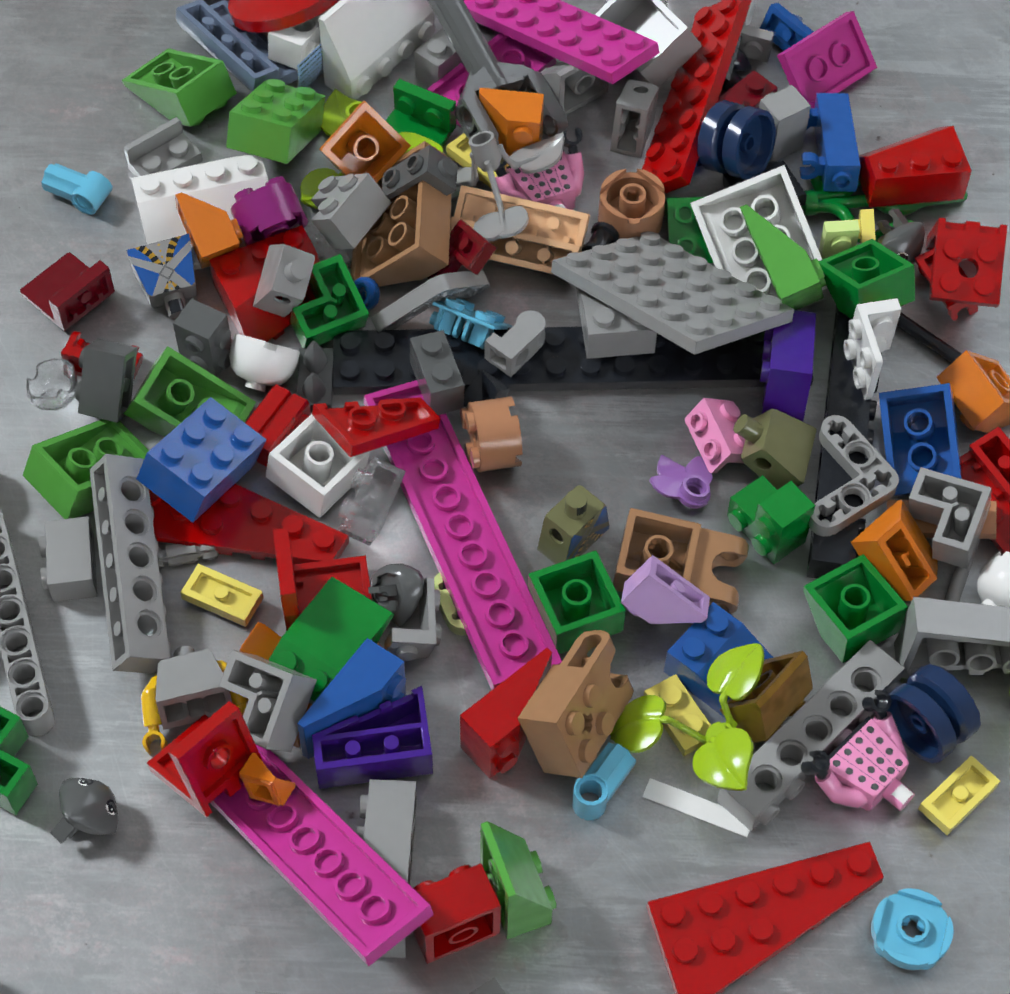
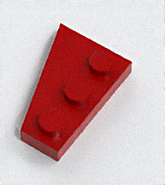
M421 397L380 400L378 405L360 406L358 401L345 402L343 408H328L326 403L313 404L312 411L313 417L349 457L439 429L441 419Z

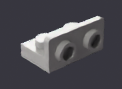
M177 117L159 125L156 129L142 137L134 139L124 147L128 169L136 177L196 165L203 161L201 151L183 133L182 123Z

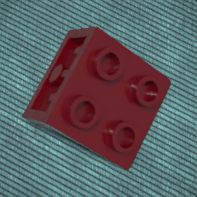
M70 252L66 253L20 289L22 297L64 332L115 292L110 269L106 264L99 260L89 268Z

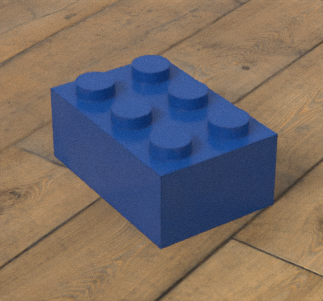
M210 397L147 452L136 479L193 523L255 465L267 439Z

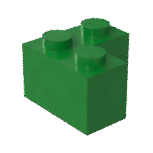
M341 254L314 264L309 285L316 299L292 308L290 323L302 348H308L309 344L314 340L321 345L333 340L334 336L344 332L359 330L366 326L369 312Z
M762 475L730 497L727 516L733 528L739 532L742 531L751 540L756 552L761 556H766L775 564L806 542L810 528L809 522L814 513L815 504L792 481L777 490Z
M0 706V807L17 815L37 787L38 782L30 765L14 757L29 737L20 716Z

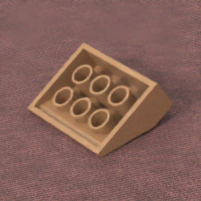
M426 141L422 142L403 154L392 167L430 144ZM381 178V179L379 180V182L377 183L378 186H379L381 189H382V178ZM422 180L390 200L392 203L356 247L352 249L351 276L353 281L360 277H370L377 283L378 287L425 279L448 266L452 193L446 196Z

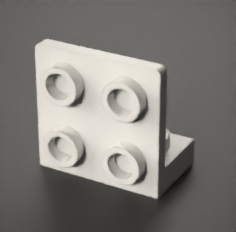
M898 298L857 304L854 317L849 321V336L847 340H844V354L847 360L852 361L854 384L857 389L861 388L865 400L873 398L883 364L881 352L890 350L902 310Z

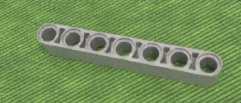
M0 509V554H2L0 556V587L10 584L7 588L0 589V651L15 713L21 717L28 735L39 737L47 734L53 728L55 716L10 532ZM18 615L15 619L6 620L9 616ZM19 646H26L19 652H13ZM26 678H34L30 683L20 684ZM34 710H42L35 717H27Z

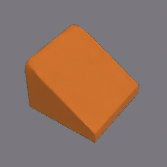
M258 621L241 646L240 652L257 655L269 660L282 637L267 625Z

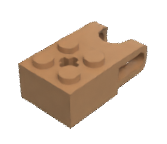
M630 508L618 555L613 585L616 591L623 593L625 581L654 555L710 597L709 606L714 602L729 614H732L738 609V591L735 587L719 581L713 574L712 569L717 566L737 567L741 565L748 556L749 545L744 538L701 528L699 523Z
M593 630L582 633L576 639L561 664H553L518 717L519 723L544 773L583 778L605 740L612 733L625 706L632 698L634 690L628 676L610 673V666L616 649L609 633L606 631ZM597 646L592 655L588 657V651Z

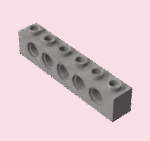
M105 454L90 469V479L112 671L153 674L161 660L170 658L171 643L167 638V610L163 605L161 590L163 578L158 567V541L155 538L153 527L154 509L150 503L149 489L136 479L144 459Z
M869 640L753 754L748 771L747 790L720 789L717 802L751 832L760 823L764 826L769 824L780 810L778 805L786 797L789 800L794 799L805 785L803 780L808 775L802 772L801 764L802 762L811 761L815 765V761L809 755V752L821 750L829 755L868 716L873 719L875 714L867 712L862 706L864 697H872L877 706L878 698L875 695V690H884L889 693L898 685H901L900 680L905 668ZM856 685H864L871 691L863 692ZM832 709H841L847 716H838L832 712ZM816 733L820 735L823 740H812L807 736V734ZM782 758H793L797 761L798 765H787L782 761ZM766 782L772 786L773 790L763 791L757 787L756 783Z

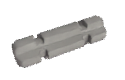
M175 544L166 546V550H161V547H158V567L162 569L165 564H169V567L197 563L200 558H203V561L214 560L218 558V551H215V547L207 545L186 546Z

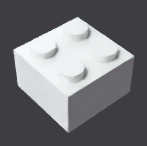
M311 414L269 453L266 478L317 517L321 518L365 475L370 451L349 457Z

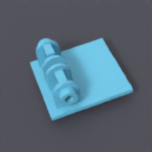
M446 298L445 301H433L432 305L440 308L439 312L434 311L429 320V323L434 325L435 330H444V333L458 338L464 327L461 340L464 342L468 341V343L483 350L485 349V340L493 334L494 330L513 327L504 322L505 316L490 310H486V312L474 310V303L461 298H456V300Z

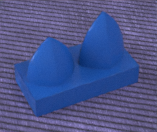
M779 3L770 5L760 26V29L774 32L773 42L783 51L814 32L803 23L802 17L792 14Z

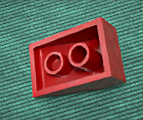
M548 647L460 715V748L489 779L498 772L501 774L506 773L518 761L519 754L527 739L518 717L551 668L552 651Z

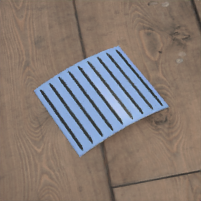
M321 43L297 65L298 87H308L324 72Z

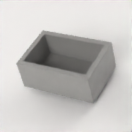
M609 0L595 14L598 17L658 42L659 54L636 69L648 82L656 85L658 88L703 46L689 28L661 0Z

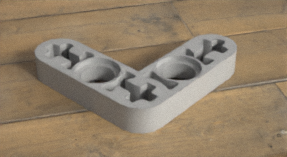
M483 270L478 275L471 271L441 274L429 279L373 315L371 320L378 333L384 330H394L433 306V301L442 302L446 298L454 300L456 298H469L486 290L490 283Z
M832 415L823 420L819 432V441L852 480L815 503L809 527L815 534L820 536L836 534L890 500L895 495L899 483L898 474L848 419L840 415ZM830 430L835 433L841 431L842 436L840 437L838 434L830 435L829 432ZM853 452H860L866 455L868 461L864 464H857L850 460L849 455ZM876 479H877L879 482H884V481H887V482H888L887 487H886L885 485H883V484H879L878 486H876L875 488H873ZM849 494L858 495L863 500V504L858 507L849 506L845 502L844 497ZM834 513L831 522L827 519L819 520L820 514L828 517Z

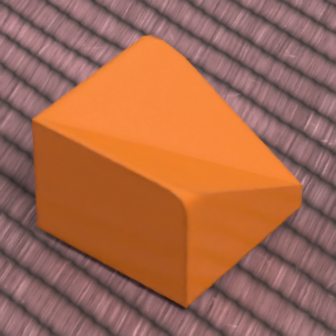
M256 753L250 755L239 773L250 798L270 804L284 806L295 788L294 782L275 778Z

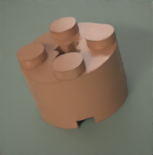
M621 169L611 173L601 186L598 222L611 224L618 231L619 239L640 237L643 232L658 234L663 225L666 202L663 183L656 175L642 169H637V172H626V169Z
M511 396L469 402L467 408L460 409L462 427L467 429L470 442L465 443V455L472 468H476L478 472L519 467L522 465V461L516 457L523 455L522 438L518 415H510L509 407L515 406Z

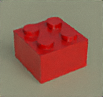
M481 863L473 867L470 865L460 866L451 871L449 877L437 882L427 880L413 887L430 904L434 913L432 917L413 931L427 964L500 934L501 905Z

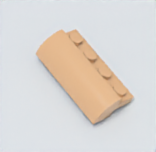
M461 185L454 217L451 216L450 232L460 219L474 228L475 222L480 217L491 212H498L493 192ZM500 194L504 210L514 206H522L528 213L529 221L521 233L513 237L489 241L497 247L489 260L553 274L551 273L552 260L565 257L572 252H582L590 214Z

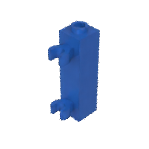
M817 93L815 107L810 109L807 129L814 127L818 155L813 152L801 154L802 165L811 166L799 168L800 178L810 180L821 176L824 191L856 192L861 165L849 94Z

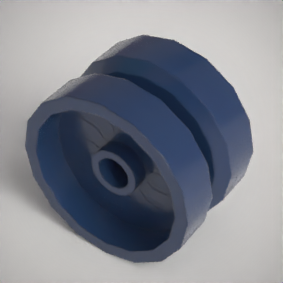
M726 100L716 103L704 118L698 136L697 151L702 166L707 170L729 174L744 180L760 175L767 167L775 146L776 127L771 113L764 109L751 106L745 107L744 105Z
M927 664L920 667L909 676L907 683L898 685L889 692L891 706L887 711L891 712L904 746L920 759L932 764L941 762L954 751L958 743L965 742L981 726L980 713L971 695L952 674L939 666Z

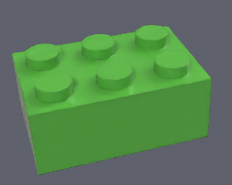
M279 79L265 80L229 111L226 148L288 164L321 132L326 95L315 93V90L309 87L296 88L285 85V82Z

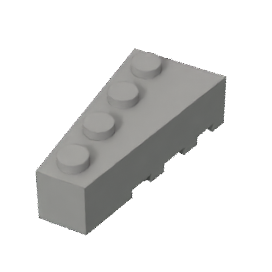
M913 597L894 642L896 661L905 668L901 678H909L912 672H916L920 667L927 664L939 666L944 670L968 669L969 675H984V672L990 671L993 668H1002L1005 674H1009L1010 608Z
M370 779L368 795H361L360 818H365V827L358 826L357 834L411 886L412 853L410 852H413L417 807L416 781ZM406 937L382 957L406 958Z

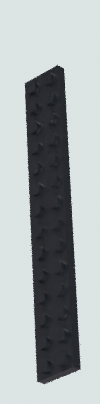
M582 326L545 327L544 344L512 377L485 359V349L483 350L470 344L468 341H462L461 337L464 329H462L458 338L445 333L464 382V392L482 370L487 371L511 388L509 392L764 387L765 382H760L764 331L695 355L657 333L655 353L587 359ZM511 328L494 330L493 333L502 337ZM377 330L347 331L334 336L333 395L370 394L415 381L416 377L410 364V338L437 332V330H384L379 333ZM812 375V380H811V385H810V386H812V384H813V379H814L813 375Z

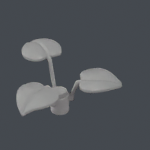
M482 131L474 134L468 141L472 151L469 154L471 167L457 168L456 191L451 195V202L458 200L461 185L475 187L479 180L477 167L481 168L483 172L488 174L498 212H491L480 217L475 222L474 229L488 241L509 238L521 233L528 224V213L522 206H514L504 210L493 171L500 166L501 158L512 169L515 170L521 167L522 172L526 174L541 172L555 166L563 154L564 133L561 132L515 151L511 156L505 152L503 144L497 145L493 132Z

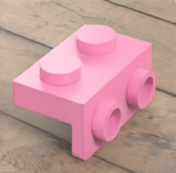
M703 398L685 417V423L710 473H718L728 462L744 464L741 455L745 439L733 430L736 421L741 416L740 409L734 401Z

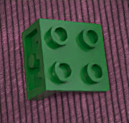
M399 78L393 87L394 110L388 116L386 122L398 133H416L443 146L456 128V117L454 115L456 101Z
M704 197L667 198L664 216H667L668 242L682 246L684 251L706 259L707 263H713L690 204Z

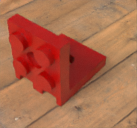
M939 218L928 234L926 249L931 250L934 248L929 300L997 308L1000 304L1007 225L1001 224L999 227L980 226V222L966 221L962 224L946 222V218ZM962 261L972 262L976 267V275L971 278L962 276L958 270L959 263Z
M288 528L273 530L286 631L331 577L338 579L372 600V595L368 592L370 581L366 555L293 565Z
M228 701L212 716L208 717L204 714L150 759L147 765L151 773L207 818L213 813L209 803L222 792L231 797L242 788L239 781V773L250 755L256 753L261 760L262 758L239 707Z

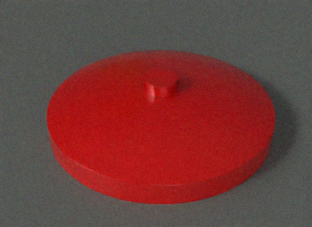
M230 0L228 10L237 28L247 32L261 33L278 31L309 21L330 9L339 0Z

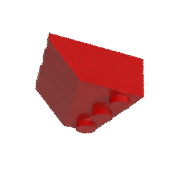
M954 126L937 127L859 155L861 165L859 180L869 208L964 199L972 172Z
M302 225L209 260L213 285L240 335L268 342L272 338L276 340L282 336L284 329L291 324V312L286 317H281L253 307L270 245L285 244L315 255L314 264L320 262L316 249ZM309 283L305 298L300 305L316 299ZM276 296L277 299L282 300V296Z

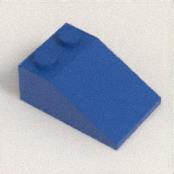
M950 383L879 393L886 461L899 477V483L894 496L911 494L920 467L962 479L956 415Z
M713 602L708 608L707 619L702 623H693L667 651L664 673L670 677L676 674L689 692L725 718L720 711L719 697L721 694L713 693L707 686L709 668L718 656L730 649L753 643H761L743 623ZM761 644L764 649V661L774 658Z
M366 638L298 721L297 726L302 755L307 759L314 757L313 734L355 715L361 717L370 713L388 700L392 703L407 696L404 661Z

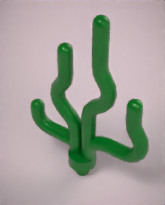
M821 176L810 179L813 189L804 190L806 202L804 206H801L805 217L815 216L818 213H830L837 216L841 221L855 219L849 209L869 207L865 194L851 196L854 192L824 191ZM858 179L857 188L861 185L859 179ZM966 191L964 199L871 208H875L885 214H889L888 212L892 209H899L906 216L913 214L922 207L963 202L968 198V193ZM880 229L875 231L876 241L884 235Z

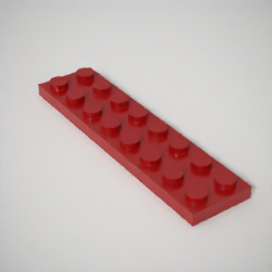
M722 0L710 7L705 6L701 8L694 17L691 32L703 46L676 71L642 170L653 173L661 180L665 193L690 185L699 158L697 151L698 136L702 122L708 111L718 102L752 0Z

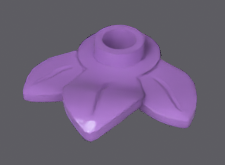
M661 455L657 464L658 475L651 477L649 480L653 488L667 498L678 499L689 508L699 509L705 507L711 497L709 484L713 476L708 471L704 460L697 456L684 467Z

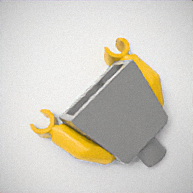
M181 646L175 650L172 658L163 659L158 663L157 675L150 679L141 694L144 727L148 726V733L144 735L142 744L150 756V745L154 740H161V750L168 745V741L159 730V725H162L163 730L194 723L204 714L208 717L212 716L228 701L239 707L242 715L244 714L249 699L219 687L227 663L223 660L216 661L211 650L206 649L195 652L190 646Z

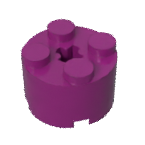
M283 176L270 179L265 183L264 187L254 191L252 188H246L234 195L236 202L230 211L240 226L246 246L293 229L298 225H302L305 228L308 224L307 217L292 184L286 182Z

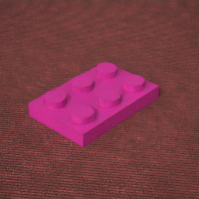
M854 11L845 12L777 55L789 84L797 89L811 105V108L815 107L817 93H839L877 68Z

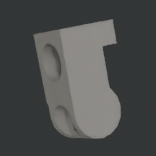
M532 310L520 313L516 318V324L502 337L493 333L485 340V359L512 377L544 344L546 327L544 316Z

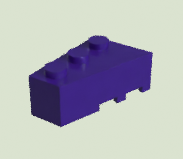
M794 310L792 322L764 331L760 382H765L761 414L770 409H776L800 421H804L813 375L816 313Z
M419 686L411 690L412 694L392 703L388 700L380 704L378 709L361 717L355 715L313 734L312 740L319 789L368 783L370 779L390 780L433 774V757L423 687Z

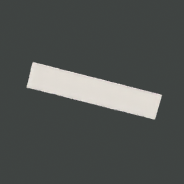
M649 779L642 797L744 837L748 836L750 830L723 806L654 779Z

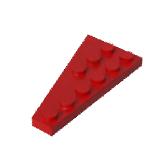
M234 484L193 523L149 489L150 503L154 509V535L159 542L186 546H213L216 548L215 551H218V554L232 556L233 552L249 554L252 559L265 560L266 557L276 558L273 530L288 528L293 565L339 559L349 544V535L237 484Z
M869 841L648 901L647 910L675 994H721L725 991L726 987L744 975L747 976L796 942L797 938L824 923L826 918L842 907H847L879 885L884 876Z

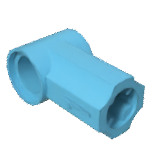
M57 163L48 165L41 182L43 190L70 200L79 211L88 215H94L112 191V184L104 175L95 171H89L85 175Z
M608 742L583 778L576 780L573 790L572 807L577 816L584 820H595L604 814L607 803L636 764V759L630 754L629 750L618 743L612 744ZM587 792L594 793L599 799L596 801H586L581 795Z

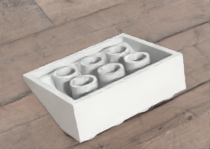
M340 0L319 18L325 85L332 90L337 89L355 100L367 94L375 83L382 77L388 76L397 64L403 59L409 58L419 45L433 36L435 32L434 11L427 0Z
M245 154L131 178L146 244L187 234L176 209L175 195L181 192L227 211L230 220L234 219L230 211L236 202L234 195L246 188H252L254 191L264 187L268 181L262 157ZM241 238L243 243L240 244L239 248L246 246L243 238ZM192 247L194 270L201 269Z
M785 165L690 203L715 267L729 271L731 276L742 282L755 285L757 290L767 295L778 297L747 229L740 209L741 206L747 204L807 251L810 260L815 258L818 261L822 260ZM827 286L822 287L824 298L812 304L832 297Z

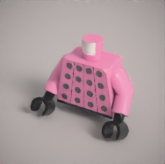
M576 127L575 142L567 139L566 129L563 131L565 137L564 146L568 148V153L565 154L563 150L559 162L547 170L532 174L523 173L521 167L514 170L507 166L505 170L504 166L507 165V162L501 158L500 166L493 171L497 174L495 179L500 193L573 210L575 208V198L581 194L585 176L582 152H578L577 148L582 139L581 130Z
M875 690V695L878 698L877 706L872 697H864L862 701L863 708L867 712L874 713V718L872 719L868 716L829 756L821 750L810 751L809 755L814 759L815 765L811 761L802 762L801 770L806 775H816V783L833 803L855 808L861 807L864 810L870 811L885 798L896 809L901 811L915 795V793L900 782L909 762L891 712L887 711L891 706V697L884 690Z

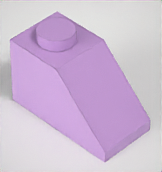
M654 555L625 581L621 603L632 615L641 617L649 624L702 623L707 619L710 601L708 595Z

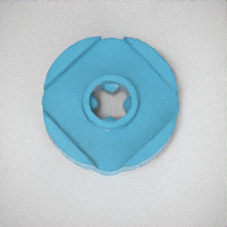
M913 888L899 890L897 894L884 898L877 906L873 915L871 935L874 940L875 951L879 956L886 958L893 965L903 969H931L944 957L951 945L954 928L950 915L947 917L946 912L941 907L942 903L926 891ZM909 921L916 922V928L922 931V936L916 935L914 938L907 936L906 932L902 930L901 925L907 926Z

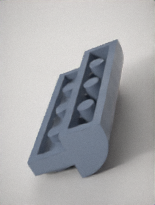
M196 0L176 8V21L178 25L215 59L223 60L226 69L251 92L268 79L282 80L285 82V85L298 80L297 69L268 59V37L262 32H247L235 26L228 10L229 3L226 0L208 5L203 0Z

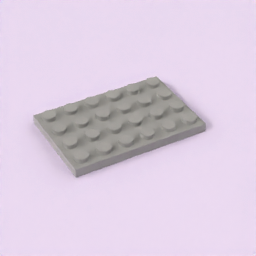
M643 232L640 237L618 239L615 243L604 246L597 245L590 250L579 253L572 252L565 257L552 260L551 273L694 355L792 322L794 309L783 304L778 297L767 295L757 290L755 285L742 282L731 276L729 271L710 265L706 259L684 251L682 246L671 244L654 232Z

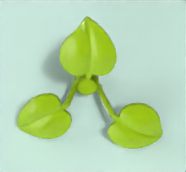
M334 89L324 104L321 125L323 132L331 136L361 104V101L351 99L339 90ZM410 132L399 133L411 145L405 153L424 141L443 153V147L427 137ZM320 168L309 172L301 182V202L308 207L318 209L311 199L319 191V184L329 176L344 175L341 172L338 174L329 168Z
M753 643L730 649L718 656L710 666L707 674V686L713 693L721 694L719 702L726 722L713 723L707 729L705 736L670 716H663L666 710V702L661 697L645 695L632 700L625 706L610 734V739L629 750L630 753L644 752L658 742L663 733V724H669L704 744L695 752L693 757V770L702 781L720 789L746 791L748 771L753 757V741L746 731L736 728L738 723L733 719L730 712L728 697L732 700L740 701L745 699L755 689L761 677L764 664L763 647L761 644Z

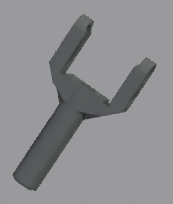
M427 0L469 73L454 112L468 140L476 133L491 131L494 133L497 145H499V133L479 100V88L544 94L543 133L549 137L557 135L565 129L567 133L568 120L566 114L542 73L521 64L498 62L463 0Z

